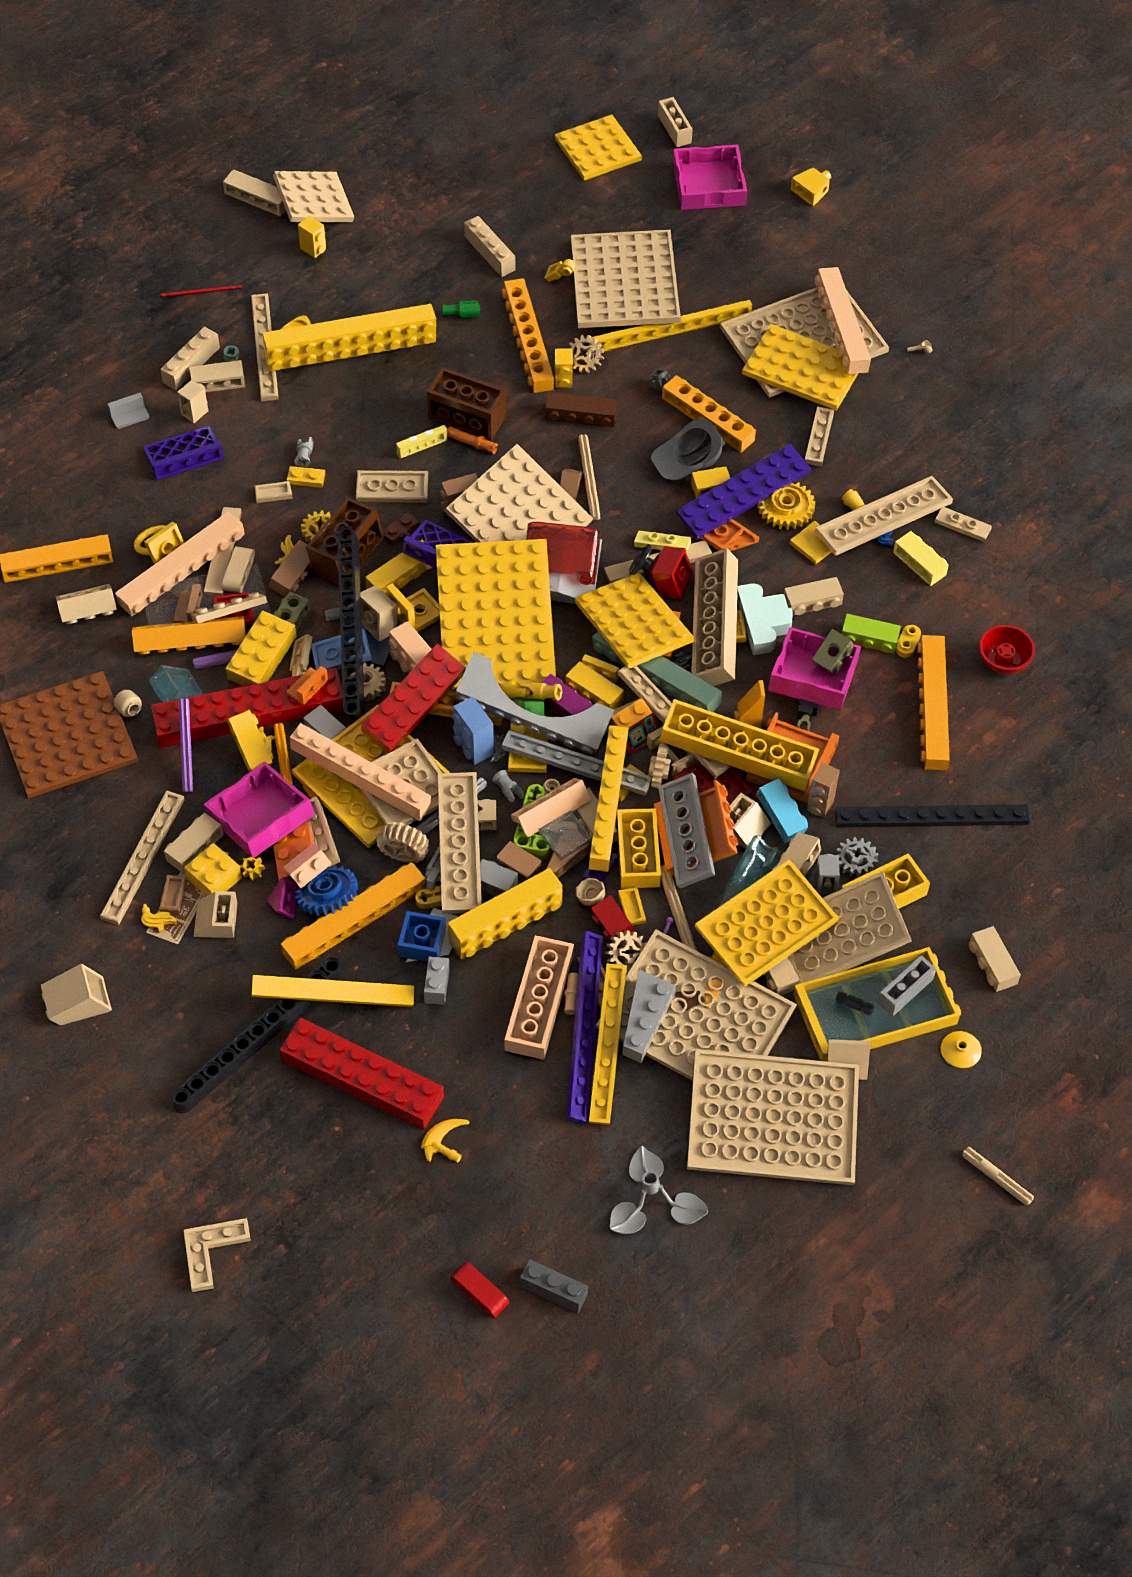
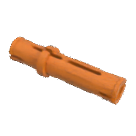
M449 426L447 429V437L474 446L477 450L482 449L492 454H495L498 444L488 441L482 436L478 437L452 426Z

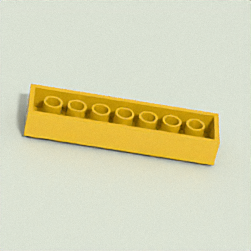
M676 699L673 700L659 740L660 742L771 780L779 778L785 785L803 791L806 789L819 751L816 747Z

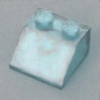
M161 665L149 680L154 692L161 699V703L204 694L189 670L185 668Z

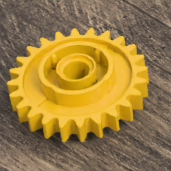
M799 482L796 485L792 483L787 487L780 488L772 496L758 503L757 508H759V514H762V519L767 518V524L773 522V527L779 525V529L783 526L787 530L789 526L796 529V525L802 527L803 522L808 523V519L812 518L815 509L814 495H810V490L805 491L806 486L800 487Z

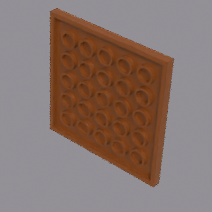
M103 671L0 704V723L28 799L139 762L120 712L114 707V697Z

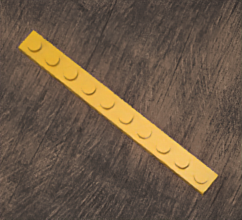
M750 300L683 315L681 316V323L645 324L594 337L598 340L597 343L600 342L602 344L599 349L607 351L720 324L751 312L752 303Z

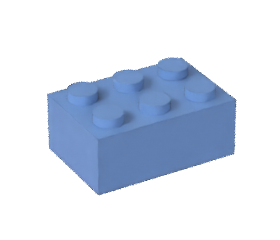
M472 696L453 706L454 714L452 717L455 732L453 738L457 746L462 747L465 757L468 760L470 759L475 765L493 756V722L476 699Z

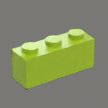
M847 614L842 635L851 639L855 645L895 654L901 626Z

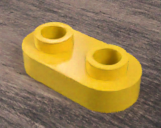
M908 625L904 627L896 645V653L900 657L908 658L914 654L921 636V630L917 626Z

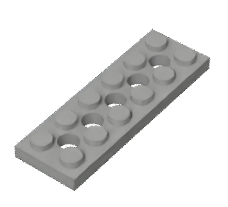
M690 773L658 786L677 886L683 888L714 876L715 871L696 776ZM683 794V798L680 801H676L678 796ZM687 810L685 816L679 817L682 811ZM690 826L689 831L683 834L684 829ZM693 843V847L686 851L688 844ZM696 860V864L693 867H689L691 861Z

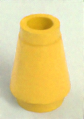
M852 489L847 491L842 497L843 504L853 511L865 506L857 491Z

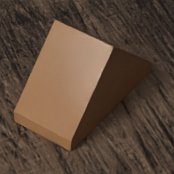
M564 469L560 486L576 501L583 471Z

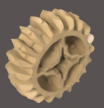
M393 822L392 824L387 823L383 825L377 836L376 842L380 851L384 852L385 856H390L391 859H396L397 861L419 863V861H423L429 850V840L426 838V835L422 834V831L416 830L415 827L403 825L402 823L397 824Z

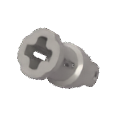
M309 437L306 443H302L301 439L298 440L297 456L294 460L297 466H309V456L312 454L313 449L312 437Z
M505 770L499 771L493 777L492 781L499 785L502 793L510 802L515 800L513 794H517L520 799L524 798L522 789L515 781L508 777V773Z

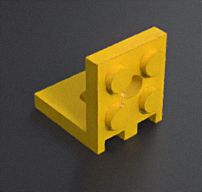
M393 583L386 587L387 596L398 605L397 621L399 626L408 621L419 632L440 619L439 604L425 588L405 598ZM418 608L424 609L422 613H418L415 610Z

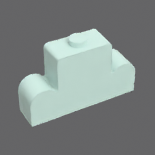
M758 584L737 586V604L739 610H742L744 626L753 655L772 652L775 648L776 637L786 635L789 627H792V610L788 608L785 596L779 594L763 597V589Z

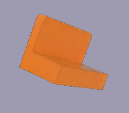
M322 666L317 670L309 668L287 690V694L305 705L328 681L327 669Z

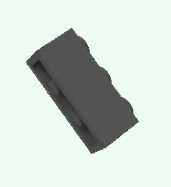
M529 1259L520 1277L521 1288L576 1313H579L588 1295V1285Z

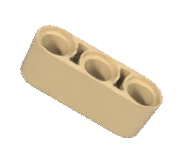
M238 546L234 548L222 583L224 591L243 592L254 561V549Z

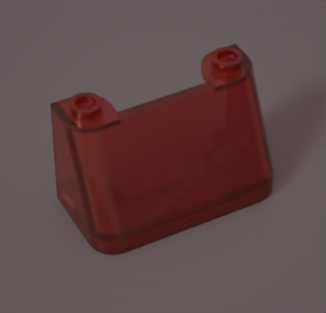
M546 522L528 523L526 540L546 539L548 570L550 573L577 575V580L581 584L595 585L600 549V531L598 529Z

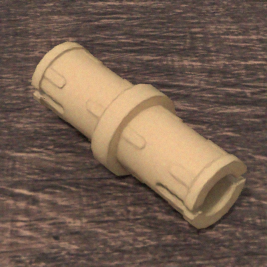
M577 973L568 974L567 989L564 991V996L566 997L564 1013L568 1015H575L578 985Z

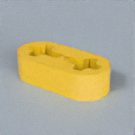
M441 885L435 886L434 890L428 888L419 890L415 895L416 905L421 909L442 906ZM422 897H425L427 901L423 902Z

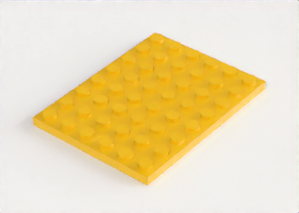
M546 539L436 545L442 648L466 668L473 652L490 658L497 683H541L549 674L556 677ZM461 679L457 682V684H456L452 689H457V688H458Z

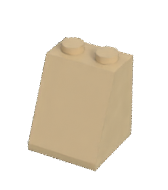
M79 964L41 985L42 999L47 1008L46 1015L50 1021L59 1025L112 1011L103 976L83 964Z

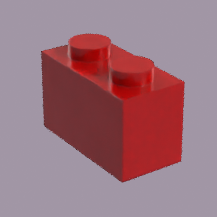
M611 895L591 908L594 913L591 917L597 926H603L604 930L602 932L608 941L611 940V937H617L616 933L618 932L624 933L627 930L630 931V934L635 932L631 922Z

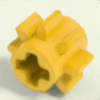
M251 856L247 859L243 858L244 862L243 865H240V869L244 871L242 873L244 878L249 875L253 881L258 876L262 877L261 871L265 870L264 865L261 864L262 859L260 857L255 859Z

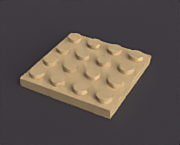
M274 171L273 177L290 222H302L308 216L319 222H353L354 215L337 172Z
M418 738L371 762L431 795V807L424 816L439 809L438 773L442 772ZM361 789L385 825L387 823L392 824L393 822L409 825L417 820Z

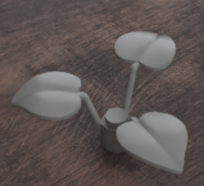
M640 1146L629 1166L630 1177L635 1182L643 1184L639 1205L636 1208L631 1202H622L615 1206L611 1213L609 1227L613 1232L619 1234H631L639 1231L646 1222V1215L640 1211L645 1195H653L658 1191H661L668 1203L673 1206L671 1216L680 1224L688 1225L698 1221L708 1213V1208L699 1197L686 1192L677 1194L675 1202H673L664 1190L663 1185L659 1183V1177L664 1171L662 1160L645 1147Z

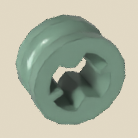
M230 345L224 348V359L227 362L238 360L239 350L236 346Z

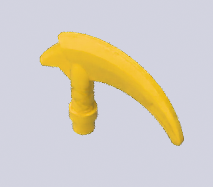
M449 1119L433 1126L426 1133L421 1145L427 1160L430 1162L432 1155L439 1152L451 1161L454 1160L458 1163L462 1155L442 1145L441 1140L451 1129L461 1125H468L469 1121Z

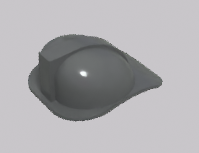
M700 418L691 421L673 438L655 449L651 455V460L663 478L672 481L680 480L691 475L693 472L712 466L720 458L722 447L726 443L709 420Z

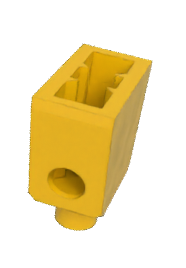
M811 168L792 178L791 190L814 206L828 192L831 174L827 170L820 173L815 168Z

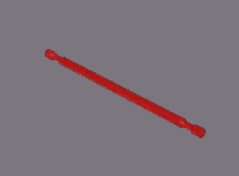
M242 285L172 292L168 294L162 293L161 297L231 290L235 288L241 289Z

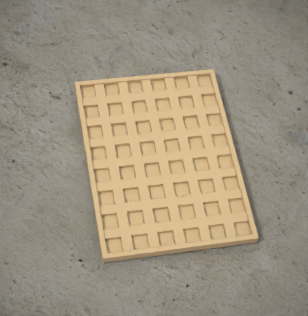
M671 230L571 235L572 257L575 263L574 282L578 328L681 323Z

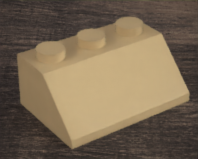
M110 584L56 596L62 622H66V624L75 623L77 619L83 617L85 620L95 618L96 614L100 613L103 615L113 614V610H117Z

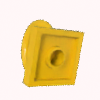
M171 522L167 526L159 525L144 530L136 537L134 549L141 555H150L153 563L156 564L184 544V540L177 524ZM154 534L146 541H144L147 548L141 547V543L143 542V540L146 539L148 536Z

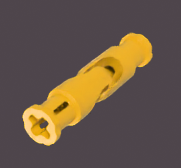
M498 683L509 699L521 697L522 699L545 700L546 698H552L555 701H559L562 695V686L560 684Z

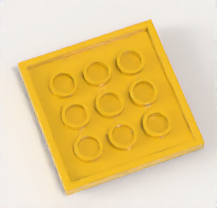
M613 115L555 134L556 142L584 181L642 160V155Z

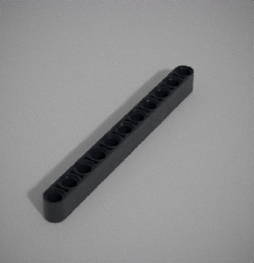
M343 526L337 534L343 710L351 720L357 721L365 714L359 540L351 527ZM354 620L351 625H348L350 621ZM354 637L355 639L349 643L348 641ZM352 655H355L352 660H349ZM356 672L355 676L349 678L352 673ZM353 690H357L354 695H350ZM357 707V710L351 713V710Z
M336 957L325 959L305 979L339 981L342 976L339 959ZM280 998L172 1093L175 1110L182 1114L189 1112L315 1001ZM256 1033H262L260 1036H255ZM241 1046H247L245 1049H240ZM226 1059H232L230 1062H224ZM211 1072H217V1074L213 1076L209 1075ZM197 1085H201V1086H202V1087L199 1088V1089H194V1087L197 1086ZM180 1099H187L185 1102H178Z

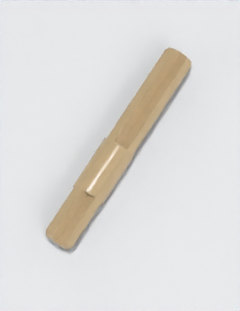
M967 1147L963 1151L962 1156L1023 1204L1028 1206L1033 1201L1034 1196L971 1147Z

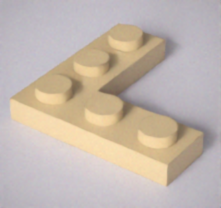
M247 1218L184 1230L192 1292L214 1288L209 1248L251 1241Z

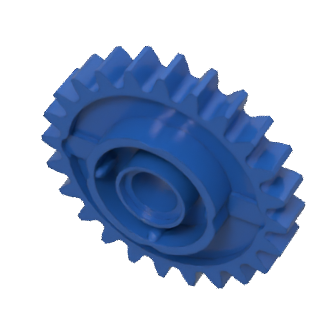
M336 865L330 869L328 866L304 887L300 888L297 886L298 890L295 891V898L300 909H303L305 913L309 911L310 915L316 912L317 916L324 913L327 916L330 911L334 914L336 909L341 911L342 906H349L348 901H353L352 896L357 895L356 890L359 889L357 886L358 882L354 873L350 872L349 869L344 870L343 866L337 869Z

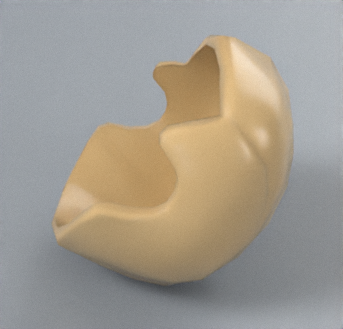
M587 878L581 881L576 887L577 899L585 906H595L605 897L604 884L594 878Z

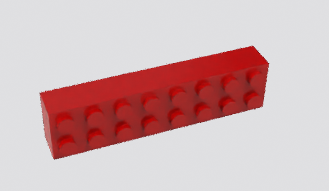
M303 1018L298 1020L280 1048L281 1061L422 1130H425L444 1098L443 1086Z

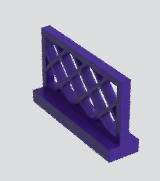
M210 426L143 446V450L157 480L224 459L222 446L217 441ZM208 433L207 437H202L200 435ZM185 439H192L189 443L184 442ZM196 441H201V442H202L201 445H197V444H194V443H195ZM175 444L173 448L167 447V445ZM179 446L186 447L184 451L178 449ZM154 449L158 450L156 453L149 452ZM163 451L169 452L167 456L161 455Z
M425 520L410 537L406 536L404 538L402 553L437 569L436 549L430 546L475 542ZM428 527L432 529L434 532L425 533L424 529ZM445 535L449 537V539L440 540L439 536ZM436 537L437 540L428 541L427 538ZM423 538L424 542H420L416 539Z

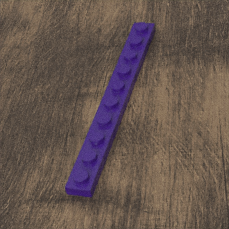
M589 931L583 932L581 939L566 1119L581 1124L588 1122L603 936Z

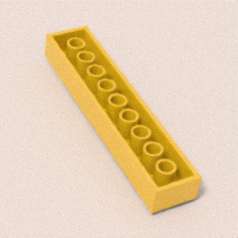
M426 304L264 332V358L268 371L434 343L436 342V316L432 305Z

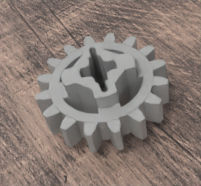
M854 837L853 841L846 839L845 844L841 842L840 847L837 848L836 855H839V868H843L842 873L850 872V877L856 874L859 878L862 873L865 875L868 871H873L878 862V853H875L876 847H870V841L864 843V838L857 841V838Z

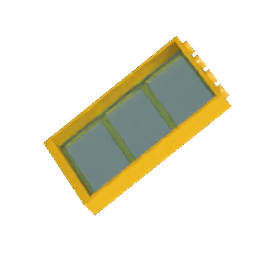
M930 947L797 984L793 992L820 1061L827 1062L829 1040L870 1041V1049L956 1025L961 1016L960 1007L954 1003L953 992L950 987H947L945 974L939 969L937 956L935 953L932 954ZM922 955L936 967L934 978L892 1017L878 1005L880 992ZM839 991L847 993V996L852 995L864 1000V1003L874 1004V1011L871 1015H867L862 1010L860 1012L845 1006L846 1003L836 1002V995Z

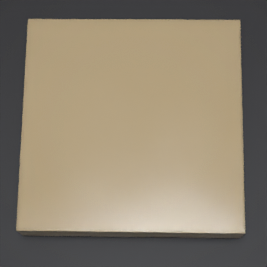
M829 1040L827 1062L859 1065V1080H867L870 1041Z

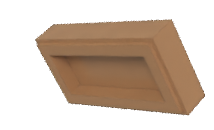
M167 875L159 907L160 912L180 914L187 877Z

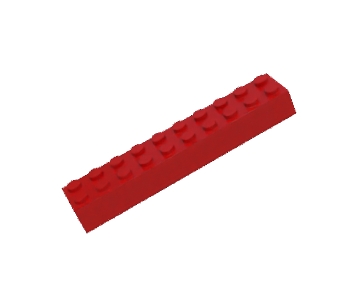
M337 668L327 670L328 681L305 705L287 694V690L302 675L188 697L186 699L189 700L191 742L232 734L227 720L250 710L251 714H255L258 720L257 728L272 726L275 723L302 720L320 705L330 714L344 711L343 690ZM178 700L151 705L160 748L180 744Z

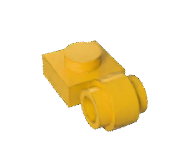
M566 259L563 262L559 261L550 265L544 278L550 282L555 279L558 280L562 275H571L575 269L574 261Z

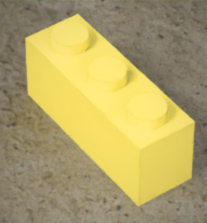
M912 531L895 541L893 553L930 586L946 576L949 565L946 560L935 553L932 547L926 545Z

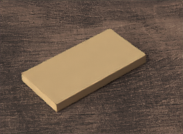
M357 470L356 501L427 503L428 471Z

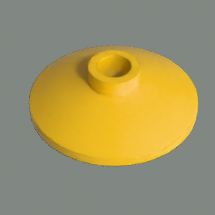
M952 1032L941 1043L940 1050L943 1059L955 1068H970L980 1059V1043L973 1035L967 1032ZM959 1045L965 1046V1048L962 1049L959 1047Z

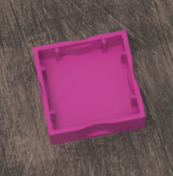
M738 145L674 149L673 167L681 210L746 206L747 187L741 169V156Z
M789 627L782 652L777 658L771 674L768 691L841 711L858 663L861 646L853 644V650L848 657L845 656L841 669L838 672L835 671L832 675L815 665L812 661V658L826 638ZM832 650L830 656H836L839 650Z
M266 762L243 776L236 784L226 788L203 804L207 815L220 823L223 832L253 858L315 815L310 799L295 786L287 783Z

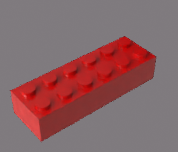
M437 643L362 723L361 731L386 753L394 751L463 677L466 667Z

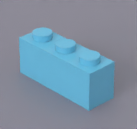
M779 778L758 789L756 796L784 843L794 839L798 832L805 833L808 828V822L803 815L801 816L796 801L791 799L787 786Z

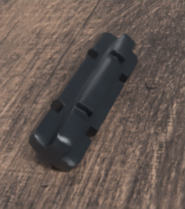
M839 991L836 995V1002L846 1003L845 1006L860 1012L862 1010L867 1015H871L874 1011V1004L864 1003V1000L852 995L847 996V993Z

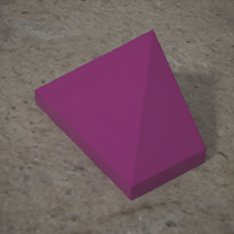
M282 877L270 894L267 902L277 913L292 920L295 916L297 901L295 891L298 890V885L286 877Z

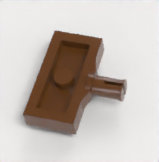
M408 512L383 529L384 539L394 545L406 536L410 537L411 533L420 526L419 521Z

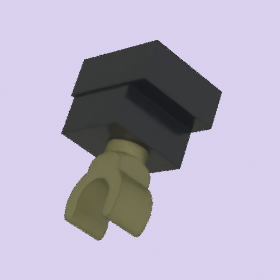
M800 699L797 719H800L797 723L798 728L801 725H806L807 731L810 730L811 718L817 715L819 704Z

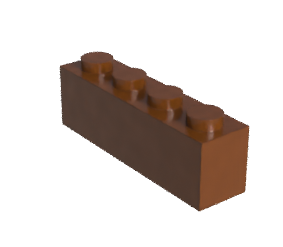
M548 392L545 419L614 427L617 400Z

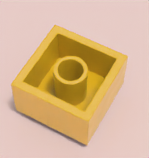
M214 843L184 867L187 880L205 896L215 891H227L242 879L240 866Z

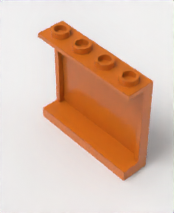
M776 712L773 719L769 718L767 722V731L819 749L805 791L786 785L790 797L808 803L812 779L822 762L829 765L838 746L839 735L832 733L830 739L778 720V713ZM747 772L746 780L752 783L766 785L774 781Z
M713 780L715 787L699 793L713 863L737 854L736 846L738 845L737 838L733 834L734 823L729 815L731 808L726 800V796H728L727 789L717 780ZM660 801L654 804V808H656L666 870L675 878ZM687 810L682 811L679 817L685 816ZM690 826L684 829L683 834L689 831ZM693 843L688 844L686 851L693 847ZM692 860L689 867H693L696 864V860Z

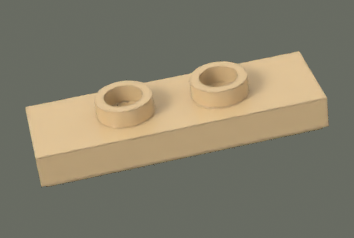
M943 506L935 519V523L982 542H985L992 528L989 524Z

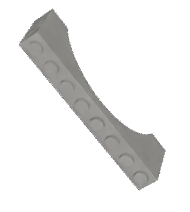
M475 652L471 656L455 694V698H458L460 702L473 696L484 711L487 710L493 713L495 717L511 720L510 722L514 725L528 727L531 732L545 734L548 739L562 741L564 745L581 749L587 755H596L614 711L609 707L595 703L583 712L566 717H546L531 713L515 704L502 691L495 679L491 659Z

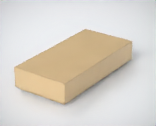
M290 481L254 486L257 503L292 499Z

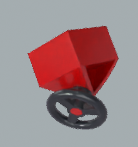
M650 544L645 545L631 563L629 575H635L641 569L647 573L660 597L681 599L693 574L685 548L664 546L653 560L649 557L652 546Z

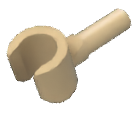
M928 340L923 341L921 345L907 347L908 352L923 350L926 354H929L933 351L932 345Z

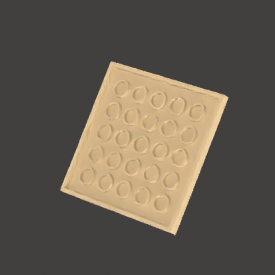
M518 444L445 509V512L477 543L546 539L547 541L549 524L565 526L581 532L593 520Z

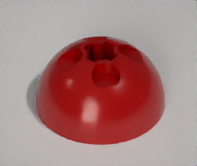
M998 625L988 629L983 634L979 650L983 662L989 669L998 674L1012 675L1021 672L1031 663L1035 654V645L1032 638L1024 630L1012 625Z

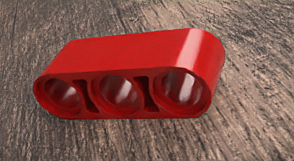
M466 1261L450 1276L452 1282L493 1319L510 1303L508 1298Z

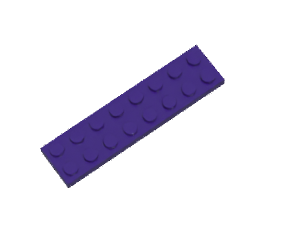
M789 443L677 509L676 515L698 540L772 496L780 488L787 487L809 474L811 468Z

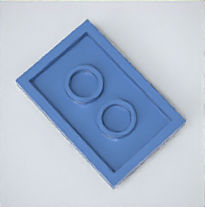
M362 628L363 662L372 660L366 631ZM341 635L311 644L316 670L320 666L327 670L337 668V670L342 669ZM351 638L348 642H352L355 638ZM352 655L349 660H352L355 655Z

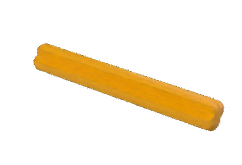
M275 723L273 727L280 773L287 783L293 785L283 723Z

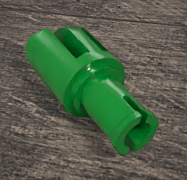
M459 301L458 304L454 305L443 304V315H458L460 318L477 317L480 314V305L477 301Z

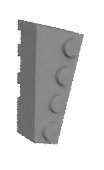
M640 969L623 1045V1055L639 1063L642 1062L676 991V985Z

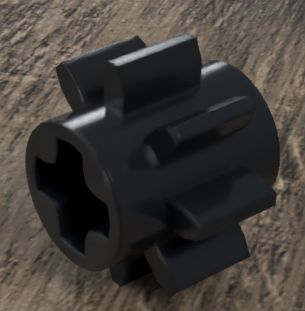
M677 651L671 654L673 657L670 660L671 662L686 671H690L689 667L692 665V659L687 652Z

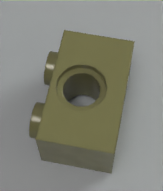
M832 629L812 658V661L815 665L833 675L835 671L838 672L841 669L845 656L848 657L851 654L853 643L851 639ZM832 650H839L836 656H830Z

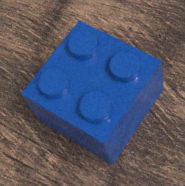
M407 911L398 942L399 957L428 962L429 957H439L446 932V918Z

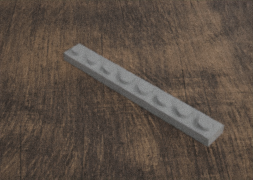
M508 730L502 743L503 750L598 781L602 779L604 761L510 730ZM623 768L620 788L646 796L652 782V777Z

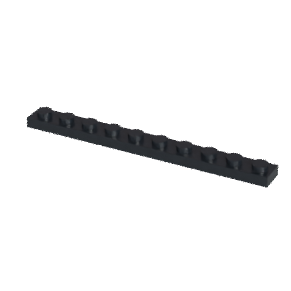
M1027 804L836 807L835 810L837 827L1028 825L1030 821Z

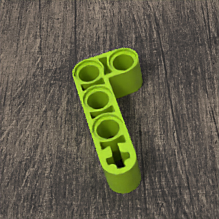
M533 784L528 787L523 807L535 801L533 800L535 797L537 800L544 796V788L541 785ZM518 823L514 844L541 861L549 858V839L536 833L529 837L525 836L520 823Z

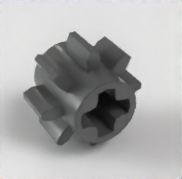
M664 369L653 371L652 377L649 378L650 385L658 391L663 390V386L671 380L670 373H667Z

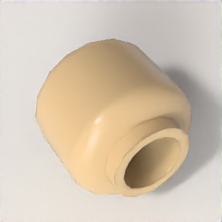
M123 690L116 695L114 707L123 716L133 717L141 710L142 701L133 691Z

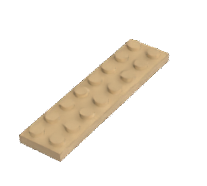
M930 476L817 526L815 533L836 556L939 510L942 506L950 505L953 498L933 476Z
M477 772L438 773L442 914L467 913L482 904Z

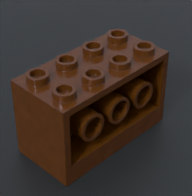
M442 367L427 390L428 419L492 441L506 418V389Z
M349 497L344 500L306 546L314 575L338 586L337 534L339 529L343 526H349L358 536L359 567L362 566L384 539L377 509Z

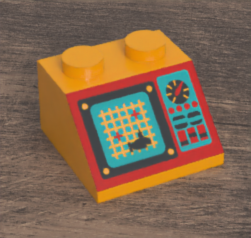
M642 698L613 715L608 726L629 728L626 750L630 755L647 744V735L658 729L653 712Z

